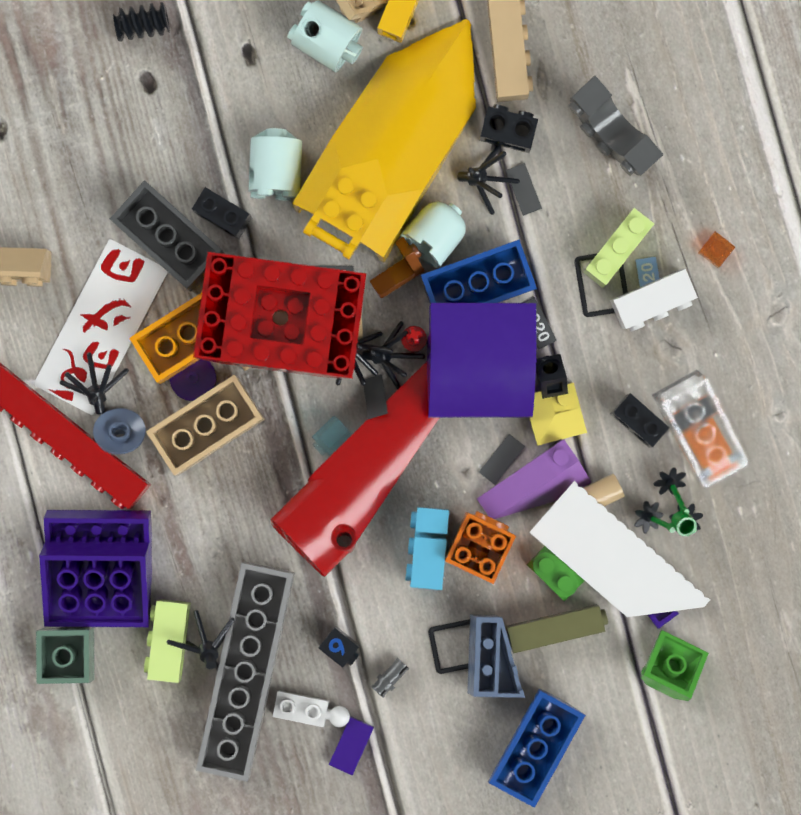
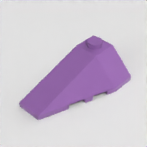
M562 439L478 497L477 500L489 517L497 519L555 502L574 481H576L578 487L584 488L591 483V480L571 448Z

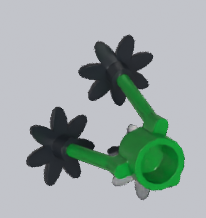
M675 467L670 470L669 475L663 471L660 472L661 479L653 484L656 487H660V495L669 489V492L674 495L678 503V512L669 516L671 523H667L660 519L664 514L656 512L659 503L655 502L650 507L649 502L645 501L643 503V510L635 511V514L640 518L635 522L634 526H642L644 534L648 532L650 526L658 529V525L668 529L670 533L677 531L678 534L684 537L696 533L697 530L701 529L696 520L701 519L703 514L694 513L695 505L693 503L687 508L677 489L678 487L686 486L681 481L686 476V473L680 472L677 474Z

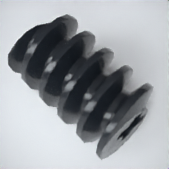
M160 2L159 10H156L153 3H150L148 12H146L143 5H140L138 13L134 11L132 6H129L127 15L122 8H119L118 16L113 14L115 32L119 42L123 41L124 34H126L129 40H133L135 32L139 39L144 38L145 31L149 37H153L155 29L160 36L164 35L165 28L170 33L168 14L163 2Z

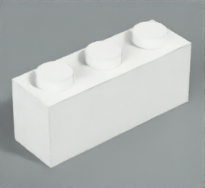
M681 269L614 298L610 302L621 328H629L632 332L644 327L643 321L650 318L657 321L669 316L667 311L677 307L678 311L692 306L691 301L698 297L686 269Z

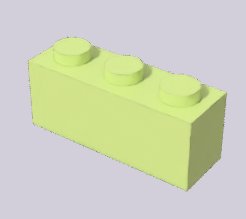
M633 208L583 273L604 288L653 227L654 223L637 209Z
M159 599L156 601V605L151 606L150 620H154L153 631H149L147 637V646L151 647L150 657H146L144 662V672L148 673L147 680L179 683L182 680L185 650L168 645L167 640L186 644L190 602Z

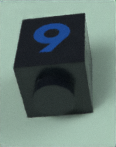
M337 626L332 629L318 647L342 668L346 663L351 666L360 655L357 651L360 645Z

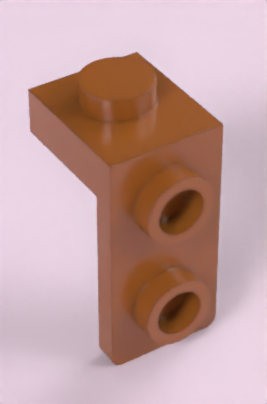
M404 237L395 242L404 259L370 280L371 285L380 298H384L425 271L418 259L422 256L414 243L409 245Z

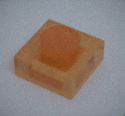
M715 231L698 253L719 268L735 249V246Z

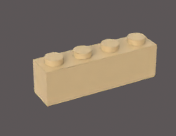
M487 0L497 102L526 100L529 97V92L533 91L532 76H527V66H531L530 51L525 50L524 41L528 40L527 25H522L521 16L526 14L525 0Z

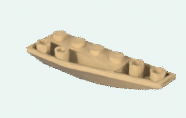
M0 247L1 285L17 286L18 281L27 284V286L43 287V282L50 283L52 252L48 249Z

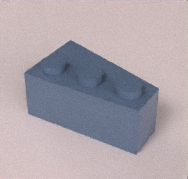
M470 614L467 693L473 697L525 698L519 681L518 670L512 657L503 618L497 615Z

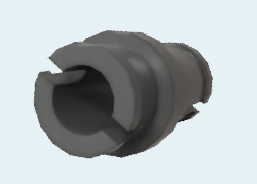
M396 658L383 675L379 674L377 676L378 680L371 687L384 698L389 690L393 691L395 689L394 685L409 668L399 658Z

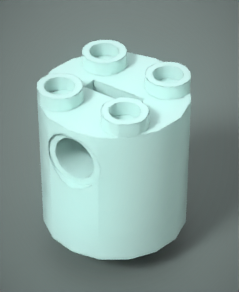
M319 0L312 3L308 1L300 13L303 18L299 25L294 24L288 33L287 38L291 40V45L335 73L339 71L346 61L353 65L363 49V46L357 43L363 30L362 27L348 20V18ZM317 23L319 32L315 36L313 34V26Z
M268 128L250 139L248 192H251L250 198L265 199L266 196L275 195V200L290 201L291 198H296L301 185L302 141L294 137L286 129Z

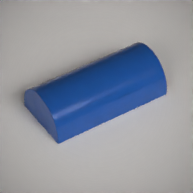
M520 240L421 275L429 303H499L537 289Z
M539 689L490 776L488 783L535 808L586 715L560 698Z

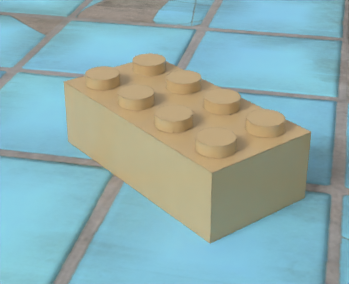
M234 374L147 430L146 433L173 475L178 476L261 423L265 418L238 376Z

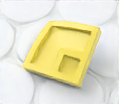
M574 383L567 384L568 394L542 399L541 391L535 392L533 417L529 418L537 446L587 433Z

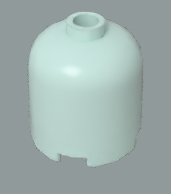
M438 201L431 202L407 225L400 238L404 237L409 245L414 243L422 253L420 259L430 266L438 268V266H441L465 235L466 225L460 216L462 211L452 203L447 205Z

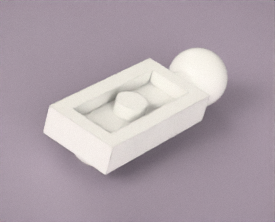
M279 690L277 691L273 717L324 727L327 719L330 720L332 725L343 727L349 722L350 714L343 706H336L332 710L328 709L330 700Z

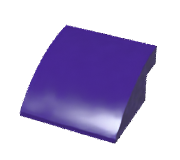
M430 303L429 336L427 339L428 418L533 417L536 379V303Z
M47 510L43 518L45 543L39 555L44 627H149L152 585L151 510Z

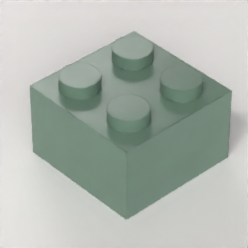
M94 627L42 628L36 631V684L90 683L95 680Z

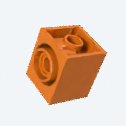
M476 511L475 515L466 512L445 555V561L494 584L516 535L508 532V525Z

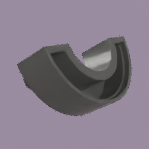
M593 76L570 98L571 103L568 106L583 123L580 125L582 131L588 137L593 136L599 142L597 145L598 149L606 157L611 155L617 160L621 168L628 175L631 176L634 173L641 176L664 155L648 135L638 131L626 120L613 103L612 94L596 76Z

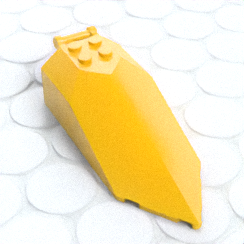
M463 19L385 58L330 139L292 203L295 211L300 213L303 209L313 215L303 231L304 234L309 237L313 235L343 253L342 256L350 260L358 245L362 243L374 251L380 261L383 263L386 261L395 246V242L399 239L476 109L473 44L471 40V22L468 19ZM323 220L350 236L352 240L347 244L320 228L318 224Z

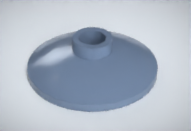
M124 408L106 411L99 416L93 427L95 442L102 450L111 454H126L134 451L142 444L146 434L143 419L134 411ZM118 434L124 435L122 437H116V435Z

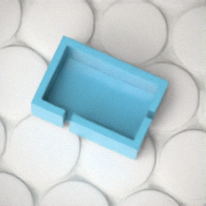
M417 507V512H411L410 528H415V537L409 538L408 554L413 555L412 564H407L405 581H411L410 587L442 590L449 518L448 509Z

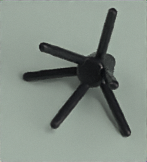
M499 145L494 148L478 168L469 167L468 171H459L457 175L459 182H468L469 185L477 187L491 215H494L495 211L485 190L498 198H502L503 195L486 184V181L520 183V180L516 178L487 176L486 169L507 154L503 151L496 155L501 149Z
M403 321L397 324L383 346L380 347L390 348L408 334V331L405 330L397 335L404 325ZM364 350L362 352V356L366 360H372L374 364H382L397 390L401 385L392 370L404 378L407 377V373L390 362L391 358H425L424 354L415 353L388 354L375 350Z
M382 332L358 339L356 358L374 376L379 375L378 371L359 353V350H375L392 354L393 350L390 348L364 344L383 335ZM355 360L354 371L361 385H365L366 381ZM342 378L336 379V385L339 386L341 384Z
M88 352L87 359L92 386L86 388L69 372H66L65 376L73 384L63 380L59 383L64 387L86 395L89 404L94 405L95 413L103 414L106 411L104 402L107 400L105 393L129 372V369L125 368L107 384L112 368L108 364L101 385H98L92 353Z
M194 610L196 624L202 641L199 647L190 641H186V644L167 640V644L198 653L207 669L215 668L218 671L217 650L235 619L230 618L214 642L207 641L199 611Z

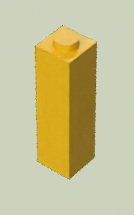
M388 0L377 27L378 34L402 43L419 0Z

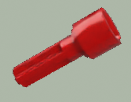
M409 326L405 330L408 331V334L401 339L404 349L412 353L423 350L427 342L425 331L419 326Z

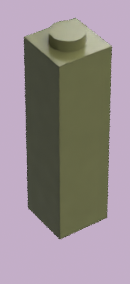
M595 604L507 625L506 628L514 654L606 632L604 625L608 624L605 609L600 610V606Z

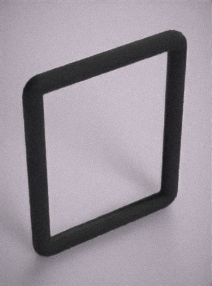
M598 253L575 258L582 310L585 317L615 313L613 308L588 312L580 261L594 259ZM624 265L619 268L622 291L623 294H626L628 290Z
M470 619L433 626L429 629L428 633L437 673L444 674L468 669V664L441 669L434 632L470 625Z

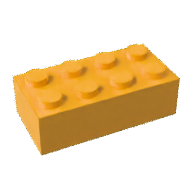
M202 293L129 338L159 384H162L200 360L193 358Z

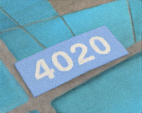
M656 257L636 260L640 287L660 279Z

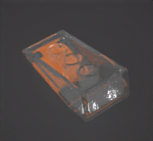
M695 370L652 395L664 420L670 427L669 429L704 489L749 465L708 378L700 371Z

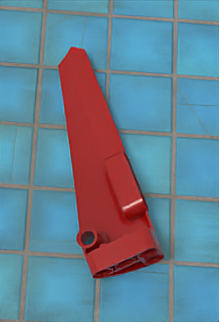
M427 361L386 401L388 414L367 419L309 477L308 483L270 519L273 528L323 577L347 554L354 550L357 541L440 419L428 418ZM340 536L350 537L351 544L347 547L338 545L337 539Z

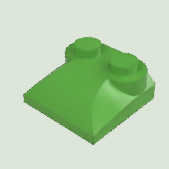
M546 546L526 564L563 601L573 595L577 588L585 581Z
M661 630L649 659L642 668L641 679L649 687L671 698L689 701L693 696L709 653Z

